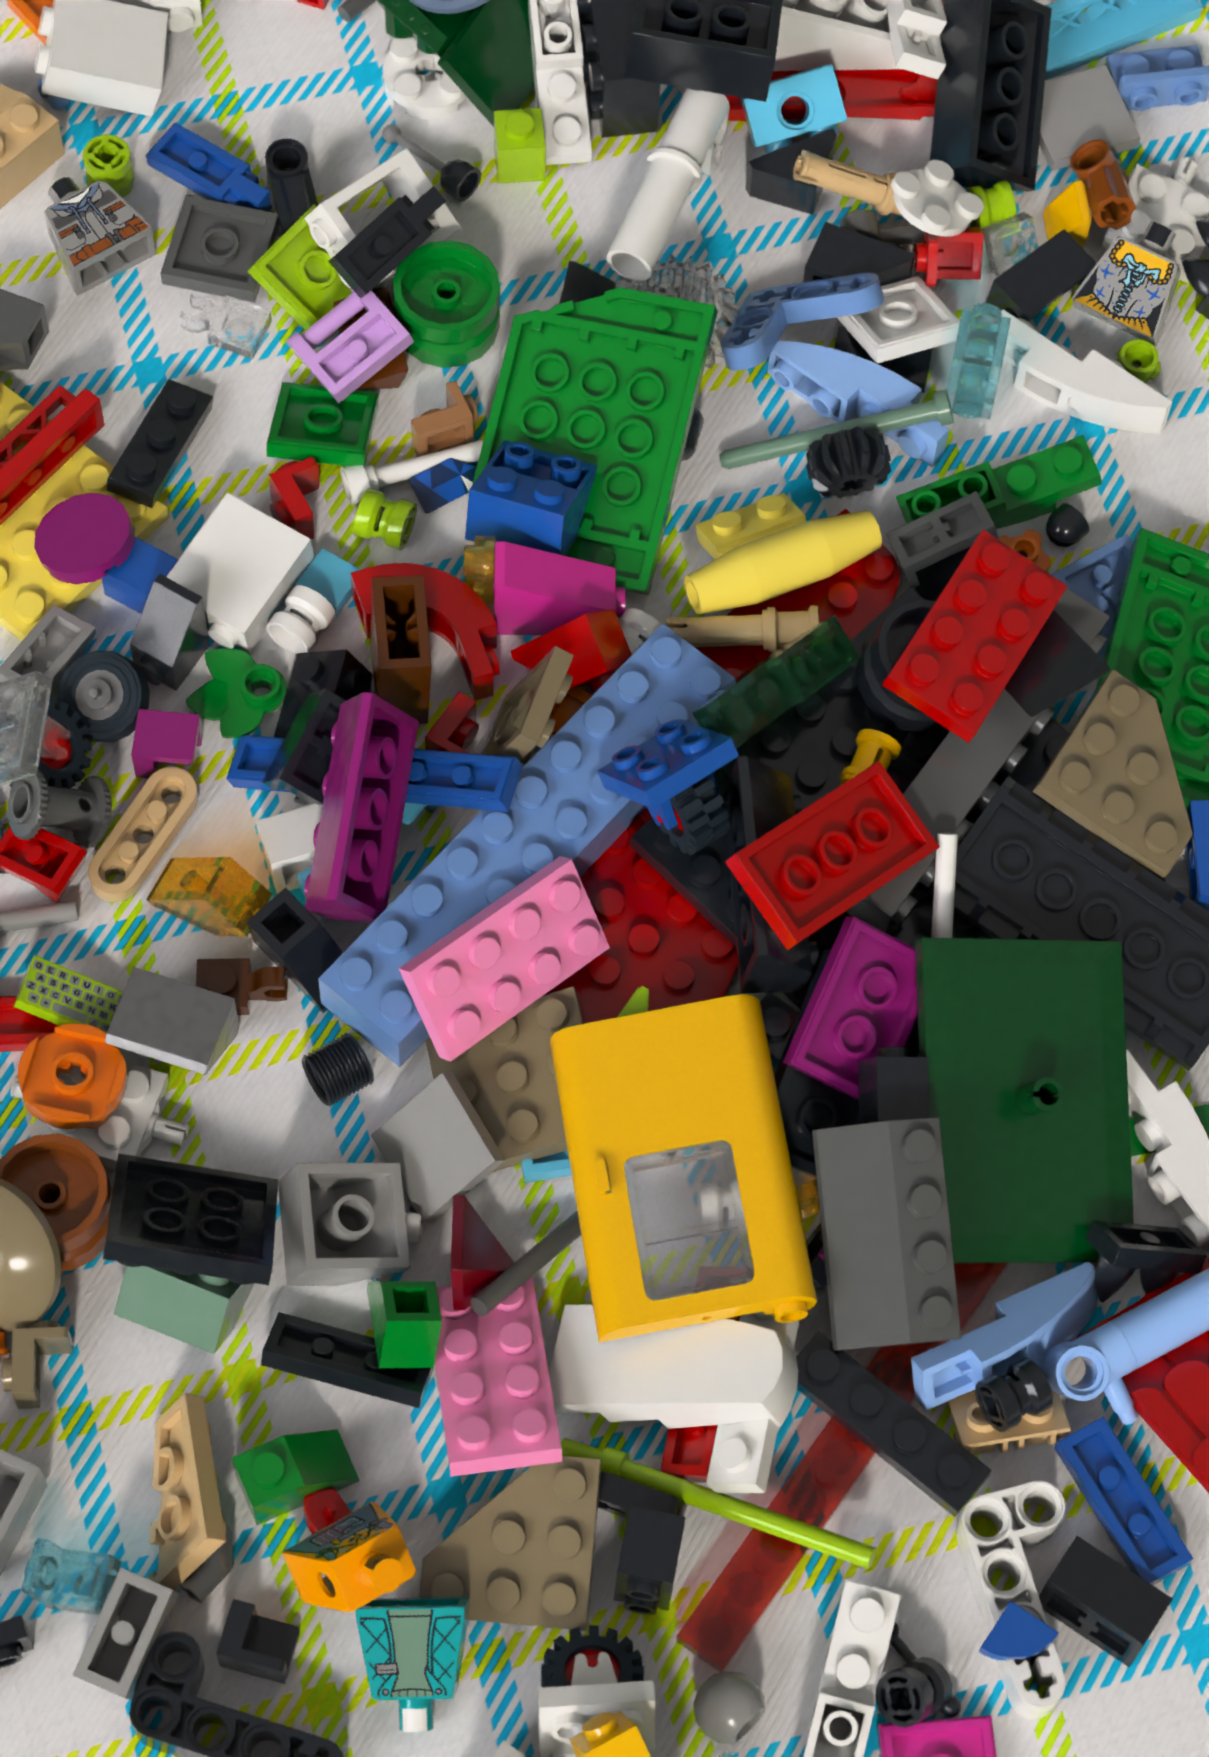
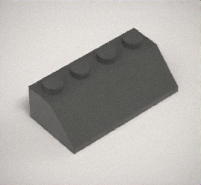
M939 1118L892 1120L813 1130L833 1351L935 1343L961 1339Z

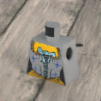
M1150 221L1139 244L1118 236L1072 297L1075 308L1141 340L1148 341L1156 347L1160 340L1181 273L1179 264L1165 257L1176 233L1159 223Z

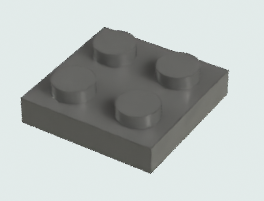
M186 195L160 273L162 284L255 303L261 285L247 271L273 246L279 228L278 214Z

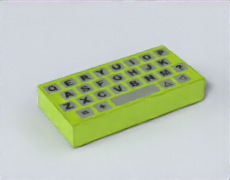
M34 955L29 963L13 1007L59 1026L71 1023L86 1024L107 1033L123 991Z

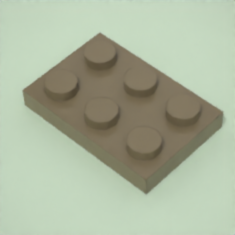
M555 646L504 697L481 754L517 757L520 763L525 764L532 755L535 746L542 748L546 744L555 726V720L549 717L555 703L560 704L563 701L573 680V676L567 674L574 656L573 654Z

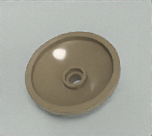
M0 1179V1332H12V1329L25 1328L46 1314L52 1306L61 1282V1258L55 1235L41 1210L24 1192L11 1183Z

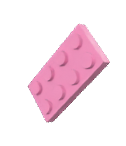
M559 856L398 969L439 1058L452 1061L605 952L610 946L572 859Z
M533 1276L486 1316L478 1315L471 1306L465 1310H454L452 1285L436 1287L442 1324L435 1358V1371L450 1477L562 1462V1448Z

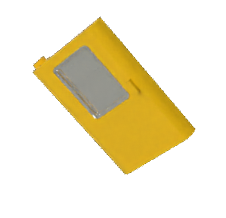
M730 995L575 1025L555 1032L550 1037V1046L598 1342L699 1323H709L715 1320L757 1312L775 1316V1320L779 1323H791L806 1318L808 1310L816 1305L817 1298L760 1000L752 995Z

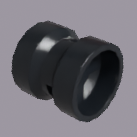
M1028 1358L1010 1365L1006 1375H990L977 1382L975 1386V1395L982 1414L988 1423L999 1432H1005L1017 1426L1022 1416L1026 1413L1031 1416L1038 1415L1050 1409L1053 1405V1395L1046 1376L1041 1368Z
M921 1657L886 1673L877 1684L875 1700L879 1711L887 1721L895 1726L905 1728L923 1721L927 1716L934 1715L943 1710L949 1704L952 1697V1682L949 1673L942 1664L932 1658Z

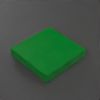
M282 382L266 443V457L299 461L314 457L317 463L343 466L363 465L365 468L378 410L379 393L355 390L338 403L324 386Z

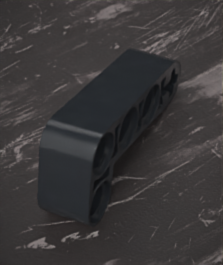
M177 1631L163 1634L150 1649L129 1711L131 1724L136 1736L144 1745L176 1757H250L251 1751L256 1744L261 1741L270 1740L278 1743L282 1748L279 1757H293L294 1748L298 1749L299 1757H344L337 1744L328 1739L198 1698L197 1694L203 1680L205 1666L199 1645L190 1635ZM175 1652L189 1654L192 1657V1663L184 1673L171 1675L163 1671V1662L170 1654ZM155 1706H166L173 1711L172 1719L168 1725L158 1730H152L142 1724L143 1717L149 1709ZM219 1723L227 1729L225 1739L218 1746L204 1747L196 1741L199 1730L206 1724Z

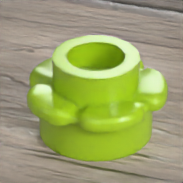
M1140 339L1131 340L1117 351L1118 358L1115 360L1122 364L1127 372L1147 384L1149 379L1154 380L1159 375L1161 363L1158 361V351L1148 341ZM1133 363L1139 364L1141 367L1136 368L1133 366Z

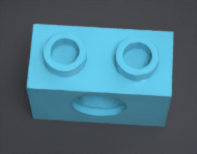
M826 64L771 81L766 102L740 98L752 145L754 147L764 145L766 153H771L793 144L791 137L807 132L810 133V136H814L833 128L835 133L839 132L837 123L847 121L832 64ZM792 96L801 98L806 106L804 118L796 124L787 123L781 114L784 101Z

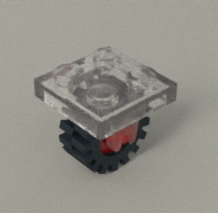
M39 671L0 683V786L10 783L9 786L12 787L14 781L37 775V771L40 770L41 774L46 778L45 783L47 785L71 788L76 785L75 782L82 781L86 774L82 769L90 767L92 759L85 757L84 753L92 751V742H83L82 735L89 733L87 726L78 727L76 725L81 716L76 710L66 713L69 707L68 704L63 701L55 703V699H50L53 677Z

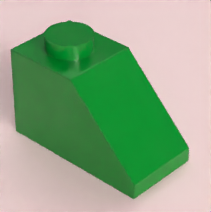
M338 1429L283 1435L232 1457L236 1478L256 1525L303 1506L304 1497L312 1492L328 1487H334L338 1491L359 1482V1477Z

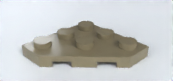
M1113 669L1103 680L1033 792L1163 880L1170 873L1193 833L1156 698Z
M562 1456V1462L530 1466L423 1558L419 1598L470 1597L468 1620L562 1629L579 1627L580 1630H588L602 1459Z

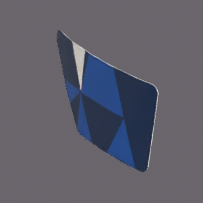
M449 458L410 478L409 482L424 512L430 513L469 493L477 467Z

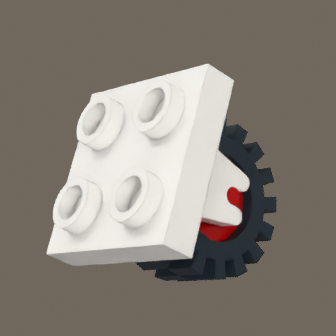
M589 1626V1635L587 1636L581 1635L579 1627L571 1629L569 1642L562 1635L554 1640V1650L547 1648L544 1654V1664H541V1688H537L539 1757H576L569 1739L583 1732L582 1726L591 1718L602 1713L611 1712L615 1714L619 1711L625 1714L637 1726L650 1756L654 1757V1681H644V1666H642V1656L639 1649L633 1651V1642L627 1636L618 1643V1631L608 1628L605 1637L599 1636V1626Z

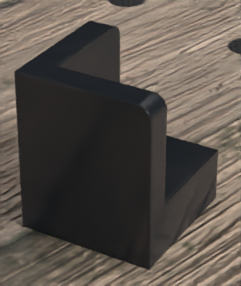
M233 1599L216 1652L219 1665L285 1684L300 1631L297 1626L258 1616L255 1604Z

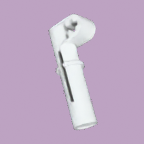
M686 89L659 148L652 150L646 159L648 161L646 164L647 173L606 257L609 266L619 275L634 281H645L650 278L689 193L699 188L702 181V173L710 176L715 173L724 151L728 130L730 106L724 94Z

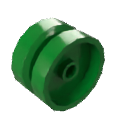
M452 240L430 242L415 249L398 265L393 279L394 313L396 319L410 333L414 340V343L405 349L406 352L422 363L445 368L464 366L481 358L493 346L500 328V286L498 272L488 256L472 245Z

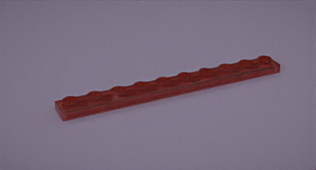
M1010 1263L954 1264L960 1332L963 1331ZM948 1341L881 1347L866 1369L911 1405L915 1399L911 1358ZM831 1418L767 1509L824 1529L876 1453ZM753 1528L676 1637V1642L717 1671L724 1672L810 1548Z

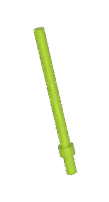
M566 1437L561 1442L562 1456L602 1459L601 1471L672 1495L687 1505L870 1569L873 1563L876 1547L727 1494L715 1493L710 1488L629 1460L628 1453L607 1446L603 1451Z

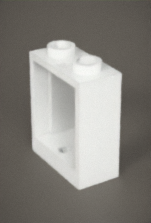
M405 148L322 202L304 218L309 225L314 241L321 248L325 249L331 258L356 236L338 210L339 208L381 181L394 200L399 197L402 198L406 194L413 203L433 187L408 148ZM445 203L427 218L434 226V229L431 231L432 235L419 247L430 242L446 241L461 229V226ZM398 266L392 272H390L380 283H378L373 289H375L376 287H378L379 285L393 277L396 274ZM339 275V277H340V279L342 280V282H343L348 288H351V287L346 283V281Z

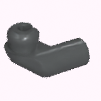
M227 1524L226 1542L181 1584L182 1589L198 1603H202L234 1566L232 1531Z

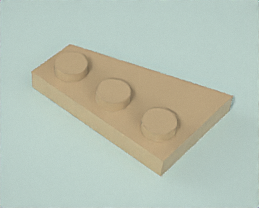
M184 1393L156 1421L152 1487L157 1491H162L158 1520L151 1523L150 1544L159 1546L158 1573L152 1572L148 1574V1579L172 1590H175L226 1542V1522L222 1517L218 1492V1473L214 1466L210 1441L211 1427L207 1421L204 1397Z

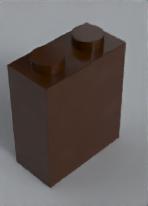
M423 575L372 578L370 645L374 693L418 720L419 724H428L432 666Z

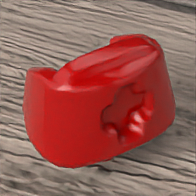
M334 1487L312 1492L306 1495L303 1500L305 1522L312 1535L352 1513Z

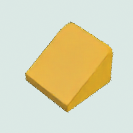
M1082 180L1074 181L1044 209L1043 219L1048 240L1065 229L1081 247H1084L1086 244L1092 218L1085 185L1082 184Z

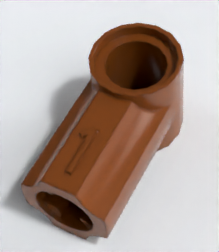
M1098 139L1083 144L1073 153L1070 166L1078 179L1082 180V184L1085 185L1088 204L1097 225L1100 228L1110 227L1118 230L1131 222L1130 217L1136 209L1128 187L1129 178L1106 141Z

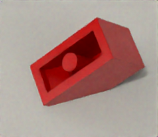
M614 609L584 614L510 651L514 661L532 670L557 646L574 655L567 674L573 676L569 689L590 685L592 692H597L632 655Z

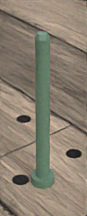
M947 389L934 392L935 400L727 449L719 455L722 468L732 469L810 450L809 445L816 440H821L824 434H833L840 429L851 430L856 426L861 427L862 430L873 428L877 430V433H883L940 419L942 426L954 423Z

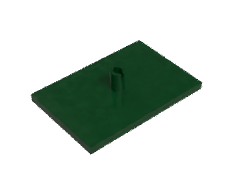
M927 937L915 940L919 1057H928L929 1118H939L954 1264L1086 1263L1088 1261L1090 1263H1097L1099 1252L1085 1239L1092 1220L1134 1224L1121 942Z

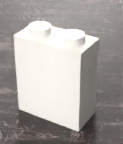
M54 0L52 7L43 6L39 24V35L46 36V46L39 45L35 63V73L43 75L41 94L153 116L162 91L168 13L110 0Z
M227 492L169 572L167 578L203 597L208 635L215 642L228 649H233L236 646L250 654L267 630L266 625L274 614L282 609L286 597L295 587L294 584L315 557L310 538Z

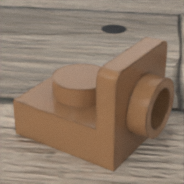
M456 380L446 383L447 408L432 409L423 413L420 417L411 420L412 447L417 457L474 442L473 423L479 422L478 411L470 394L463 396Z

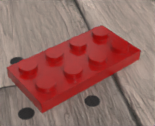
M983 529L887 675L882 686L969 743L976 735L1068 586Z
M878 761L741 849L725 861V863L788 951L929 856L940 846L880 761Z

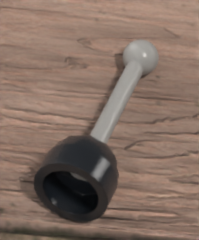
M389 124L383 129L382 135L386 142L398 143L402 147L408 148L411 153L441 172L440 184L448 195L459 202H463L476 191L481 180V171L478 168L460 159L452 160L445 164L401 135V130L398 126Z

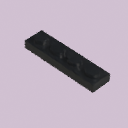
M819 1330L796 1356L798 1366L797 1390L952 1516L956 1517L990 1476L992 1471L845 1351H833L832 1341Z

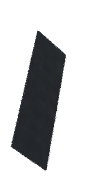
M969 548L915 572L920 586L914 588L915 591L924 600L936 601ZM1053 610L1004 689L1030 717H1034L1110 671V667Z

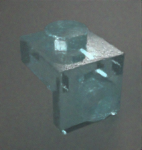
M38 1538L35 1542L31 1558L25 1567L22 1592L49 1609L99 1615L119 1572L122 1561L111 1554L63 1549L49 1539Z

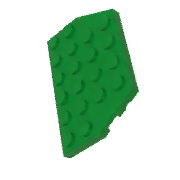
M619 287L604 291L605 295L576 303L571 300L556 304L550 310H534L516 315L513 319L473 483L504 440L527 443L535 449L557 455L574 456L582 462L597 465V474L576 540L565 556L616 568V587H625V591L649 595L718 310L716 305Z
M1141 528L1133 541L1103 661L1110 667V671L1098 678L1095 693L1105 677L1114 669L1156 698L1187 810L1190 801L1209 800V554Z

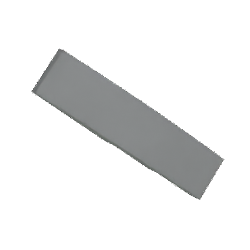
M53 605L0 666V720L6 719L4 714L16 707L47 698L56 699L58 696V686L65 670L78 657L83 656L96 634V627ZM0 761V770L5 768V764L3 761Z

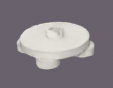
M941 160L929 161L925 169L898 172L891 182L895 205L903 217L920 230L937 236H955L964 232L972 220L979 218L984 209V204L979 197L966 192L960 184L952 179L954 176L952 168Z

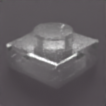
M1025 212L982 228L990 271L997 276H1000L1039 248L1033 217Z

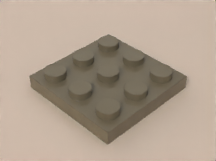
M574 986L543 995L452 1061L439 1058L430 1036L426 1040L433 1079L442 1072H453L503 1155L505 1161L492 1172L522 1164V1160H535L567 1150L550 1037L561 1029L585 1024L580 997Z

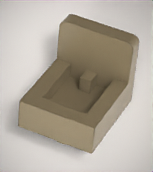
M39 1320L26 1328L12 1329V1358H3L2 1384L4 1391H12L18 1409L40 1408V1355L73 1353V1341L68 1327H60L59 1323L54 1321Z

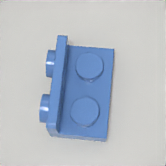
M1198 45L1107 55L1105 65L1116 84L1127 110L1145 111L1152 107L1178 104L1189 106L1197 102L1207 101L1209 94V66H1203Z

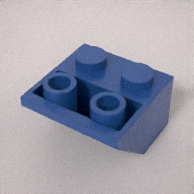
M504 440L469 489L465 540L494 548L495 542H509L565 556L576 540L597 474V465L582 462L574 456L557 455L535 449L527 443Z

